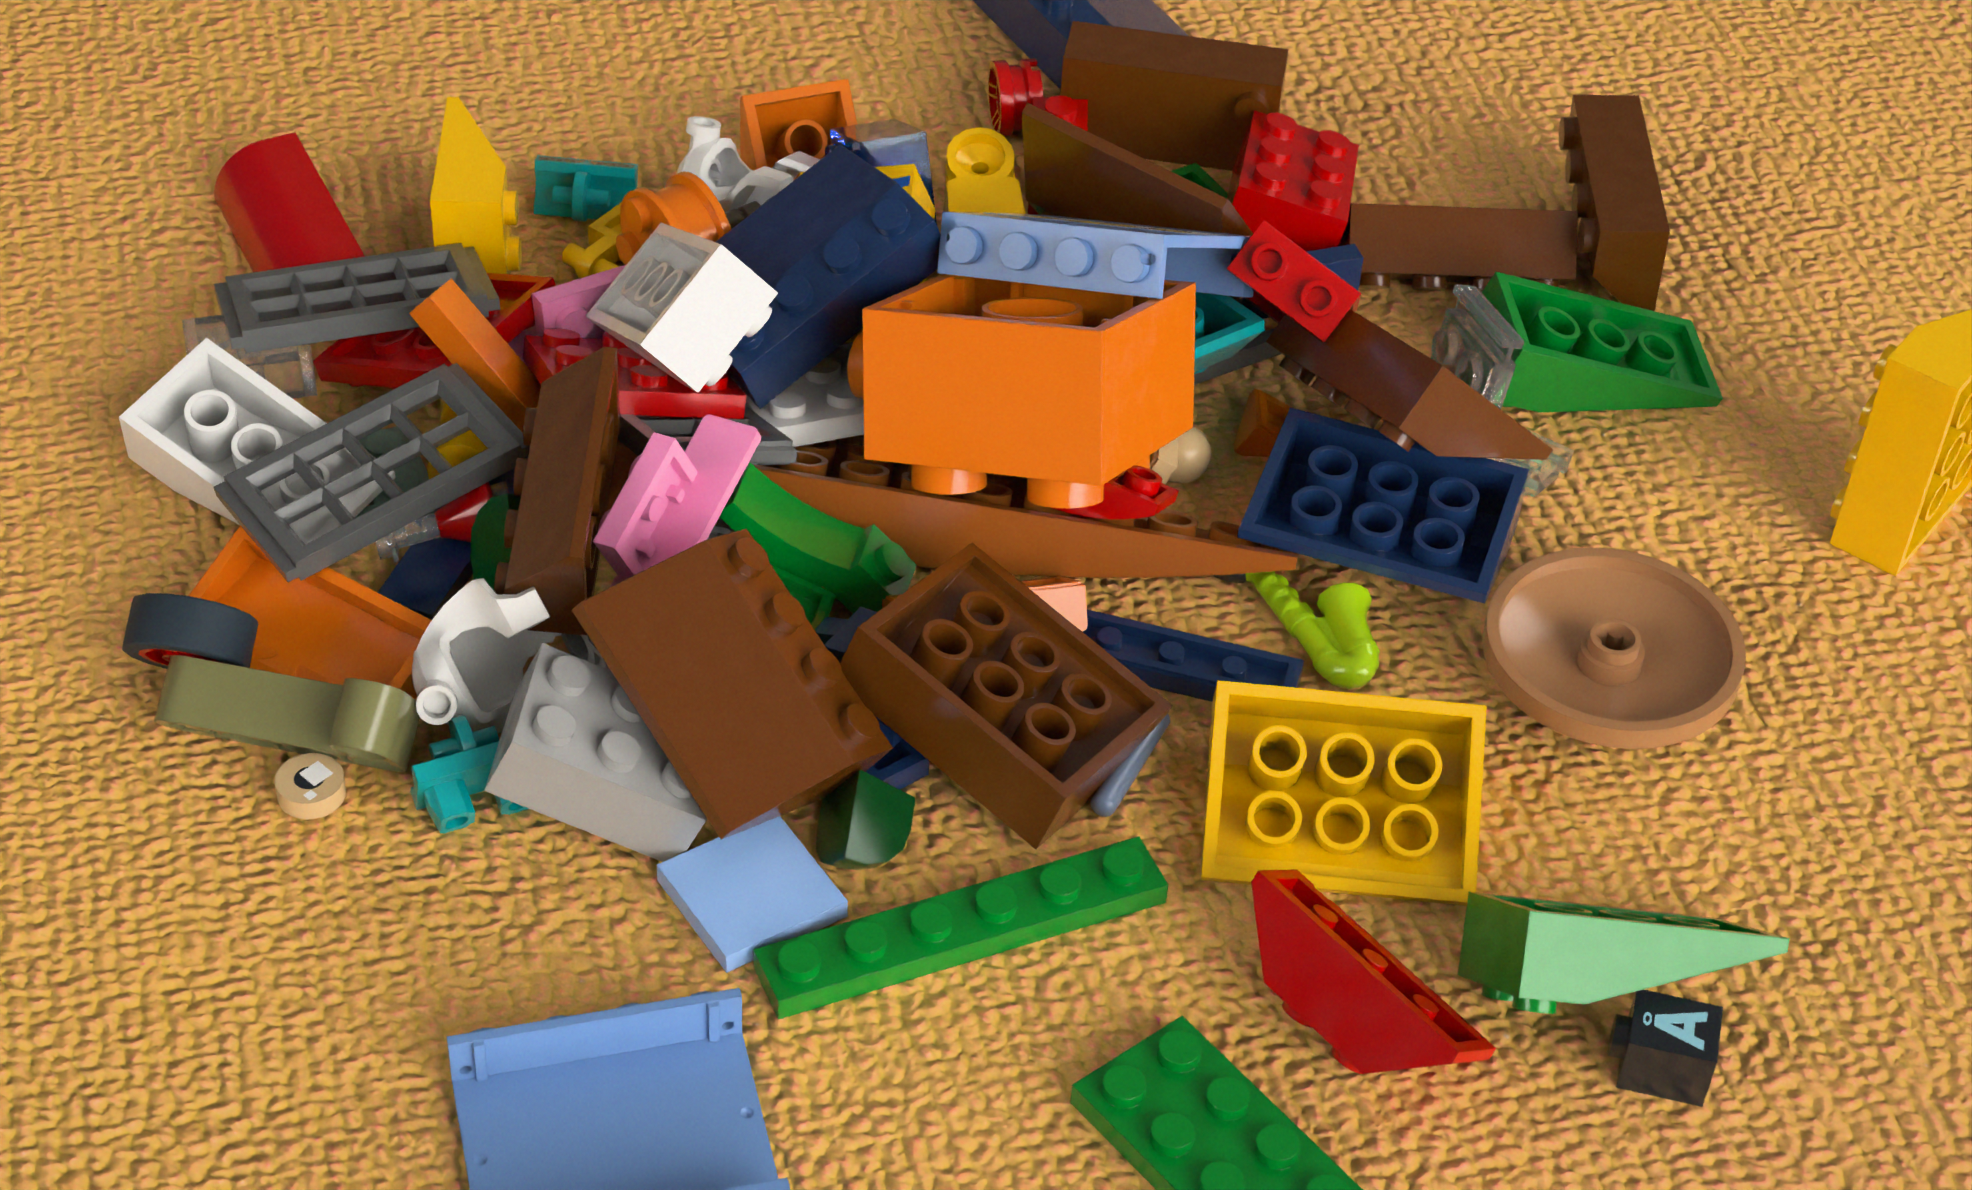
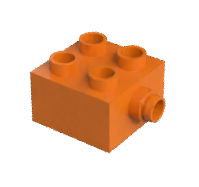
M942 274L863 308V332L857 335L851 346L848 357L847 376L852 394L857 398L863 399L864 459L911 464V486L915 490L925 493L954 495L976 492L986 487L987 473L1027 478V500L1039 506L1082 508L1101 503L1104 499L1105 483L1134 465L1150 469V455L1193 428L1196 282L1164 280L1163 299Z

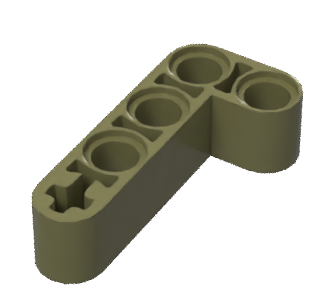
M172 655L154 721L160 725L189 733L299 754L320 753L328 755L336 761L395 772H407L420 716L417 713L416 700L401 689L374 681L346 678L343 685H337L194 657Z

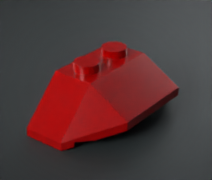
M1297 869L1257 871L1251 881L1263 981L1283 1000L1282 1008L1292 1019L1304 1026L1313 1028L1332 1046L1331 1053L1340 1064L1353 1072L1369 1074L1490 1059L1496 1050L1493 1044L1338 905L1327 899Z

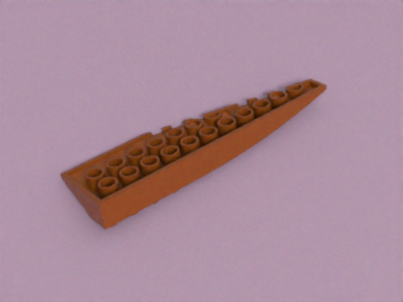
M839 439L797 446L794 447L798 450L796 462L787 465H754L785 491L829 516L863 529L874 523L892 542L900 545L918 567L938 568L971 543H974L1012 575L1087 578L1210 576L1295 570L1297 564V553L1238 538L1239 525L1215 521L1210 524L1209 530L1200 529L1195 518L1188 516L1185 512L1168 508L1151 517L1112 520L1079 516L1039 506L1027 500V478L987 473L986 487L976 492L954 495L921 492L911 486V464L864 459V440L863 444L857 445L839 443ZM618 441L607 511L615 503L628 479L630 467L637 457L635 453L620 441ZM720 517L718 518V520H717L715 526L718 525V523H719V521H720V519H721Z

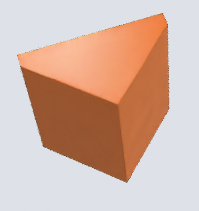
M848 78L740 97V158L749 169L756 170L763 166L772 168L777 161L798 151L821 160L840 144L865 160ZM798 173V175L793 179V181L799 177L800 173Z

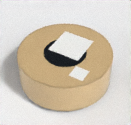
M306 753L292 757L280 766L275 775L278 804L285 813L295 818L317 819L327 816L341 806L346 796L343 769L334 758L325 754Z

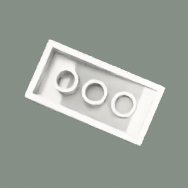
M660 223L586 314V317L681 384L699 392L704 385L708 387L714 385L726 373L732 363V357L729 354L744 335L747 337L753 336L767 322L772 313V308L769 304L778 292L723 245Z
M205 338L119 416L128 458L175 492L239 524L216 496L213 487L224 482L223 476L327 424L208 338ZM346 447L310 465L325 484L362 466ZM392 470L388 475L394 480L395 471ZM296 472L261 490V492L273 507L278 510L307 495L312 490ZM373 480L344 495L339 500L355 518L383 489ZM326 506L289 524L305 544L342 526Z

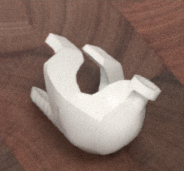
M694 116L687 119L686 132L691 135L689 150L680 163L677 173L685 171L698 176L714 193L724 212L732 209H738L740 206L753 201H757L762 205L793 182L798 173L807 171L820 159L798 151L777 161L772 168L763 166L759 169L751 170L741 160L734 142L730 138H720L721 123L707 117Z
M484 578L475 579L460 589L443 605L428 625L413 654L412 677L413 686L417 694L416 710L423 721L432 725L444 723L449 725V721L454 716L463 714L466 716L472 732L495 726L497 733H502L515 690L524 676L523 667L528 658L536 654L542 643H551L555 636L562 634L528 631V629L550 618L534 586L518 594H496Z

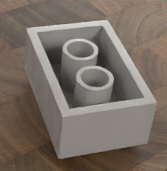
M542 643L515 690L484 791L661 862L686 852L707 818L613 673L608 669Z

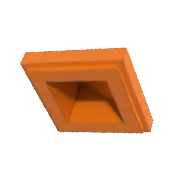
M1254 388L1250 392L1234 442V451L1242 456L1269 457L1291 406L1260 389Z

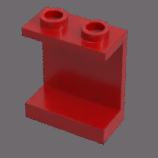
M1263 220L1227 267V271L1254 290L1253 297L1243 298L1277 323L1286 314L1323 343H1325L1350 309L1354 312L1357 310L1362 294L1265 220Z

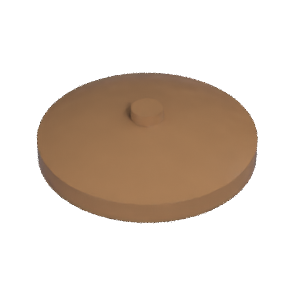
M1574 548L1552 552L1526 562L1510 573L1499 584L1489 603L1483 630V651L1488 669L1503 693L1518 708L1537 722L1558 733L1586 743L1622 749L1658 748L1677 744L1702 734L1721 720L1731 708L1737 696L1745 669L1746 651L1742 632L1728 607L1713 591L1693 576L1669 563L1650 556L1620 549Z

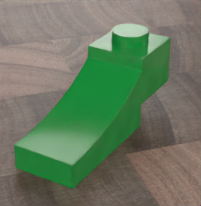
M750 462L720 515V518L734 531L747 528L754 540L767 553L770 564L819 587L824 586L828 591L836 594V599L853 614L859 607L878 612L882 609V599H886V596L906 592L917 565L908 557L900 545L892 542L874 523L863 529L829 516L785 491Z

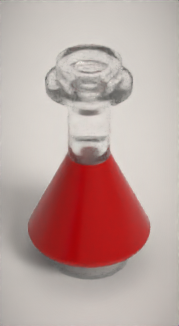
M506 481L493 485L487 482L445 504L435 513L425 515L377 540L375 543L380 560L393 557L395 563L399 562V548L441 537L471 543V530L478 511L491 497L509 494Z

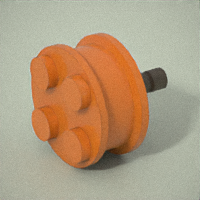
M680 172L669 177L663 189L653 192L647 188H637L629 191L624 196L620 209L622 234L616 237V248L624 265L628 264L660 223L716 242L761 207V205L757 201H753L740 206L738 209L724 212L718 199L703 180L693 173Z

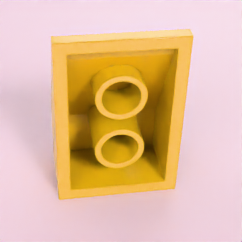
M447 96L430 196L434 247L462 243L464 248L474 246L486 273L511 274V271H520L522 263L521 237L511 236L510 225L518 224V191L508 190L505 164L460 98Z

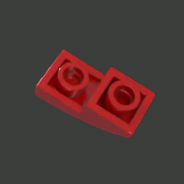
M1134 465L1104 484V499L1101 503L1082 508L1052 509L1099 519L1145 518L1155 516L1174 503L1179 490L1163 484L1162 477L1155 471Z

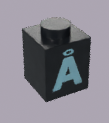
M1648 990L1636 991L1629 1016L1616 1014L1610 1034L1608 1056L1620 1059L1616 1088L1703 1107L1717 1065L1723 1007Z

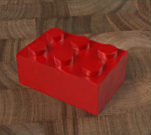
M1254 110L1233 167L1227 199H1229L1252 233L1265 220L1306 252L1337 247L1348 223L1359 145L1350 142L1347 137L1336 131L1322 130L1319 132L1298 125L1295 120L1287 115L1276 112L1265 114Z

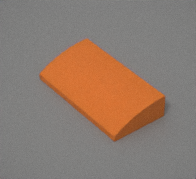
M241 525L188 595L235 607L250 614L258 621L250 668L337 685H343L346 678L369 680L401 689L415 700L417 698L412 677L413 654L432 620L328 567L302 581L296 578L287 582Z

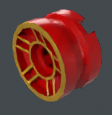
M1035 58L1021 59L1018 65H1009L1006 60L992 61L989 65L988 105L992 130L1002 134L1004 137L1011 136L1013 131L1022 130V111L1026 104L1030 103L1033 105V97H1044L1040 70L1031 69V67L1037 66Z

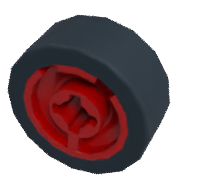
M167 593L141 594L134 596L132 600L122 650L132 658L165 669L168 668L172 655L188 656L250 668L258 621L250 614L235 607L210 600Z

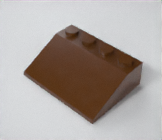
M1027 103L1022 111L1026 201L1039 215L1245 236L1253 235L1229 199L1030 103ZM1230 296L1237 302L1240 299V297Z
M1351 309L1325 343L1321 342L1286 314L1266 341V343L1285 356L1279 364L1281 368L1307 386L1316 377L1311 387L1339 407L1342 406L1347 398L1350 399L1344 409L1372 429L1382 420L1383 424L1378 431L1407 452H1409L1415 442L1432 454L1443 457L1546 460L1553 451L1551 447L1443 365Z
M747 528L704 540L578 603L572 609L581 626L721 840L824 799L859 769L866 772L893 749L880 729L876 716L864 705L842 672L838 659L828 651L806 618L802 605L790 594L770 564L767 553L754 540Z
M974 543L969 544L859 625L840 662L842 672L864 705L876 717L1034 849L1041 846L1083 807L1101 784L1129 757L1163 720L1173 706Z

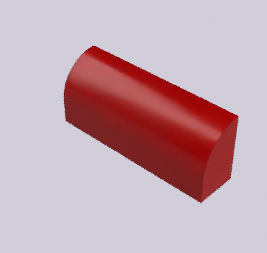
M296 132L249 144L231 156L221 168L215 182L214 198L253 273L365 257Z

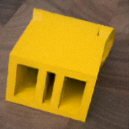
M975 127L965 129L953 137L948 145L946 154L943 211L1026 214L1019 179H1016L1014 174L1015 154L1011 143L1002 134L992 129Z

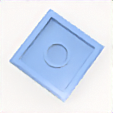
M781 816L722 840L719 837L657 864V881L726 973L753 961V949L818 931L846 918L848 914L847 899Z

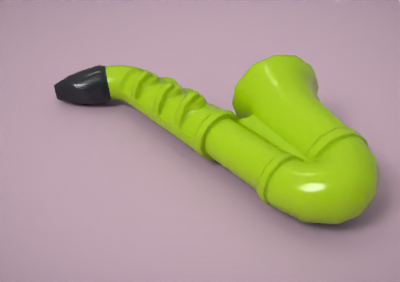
M1275 571L1213 575L1227 582L1244 583L1247 581L1252 583L1290 635L1297 638L1313 661L1312 665L1316 672H1319L1330 684L1345 689H1354L1364 686L1373 678L1379 667L1380 651L1366 621L1367 612L1372 602V597L1367 588L1357 583L1345 582L1329 586L1319 594L1317 606L1323 617H1316L1314 611L1306 602L1301 603L1299 601L1298 592L1289 586L1288 580L1284 576L1275 574Z

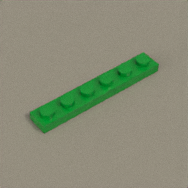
M1140 836L753 949L754 969L779 1020L1164 904L1167 900L1168 883Z

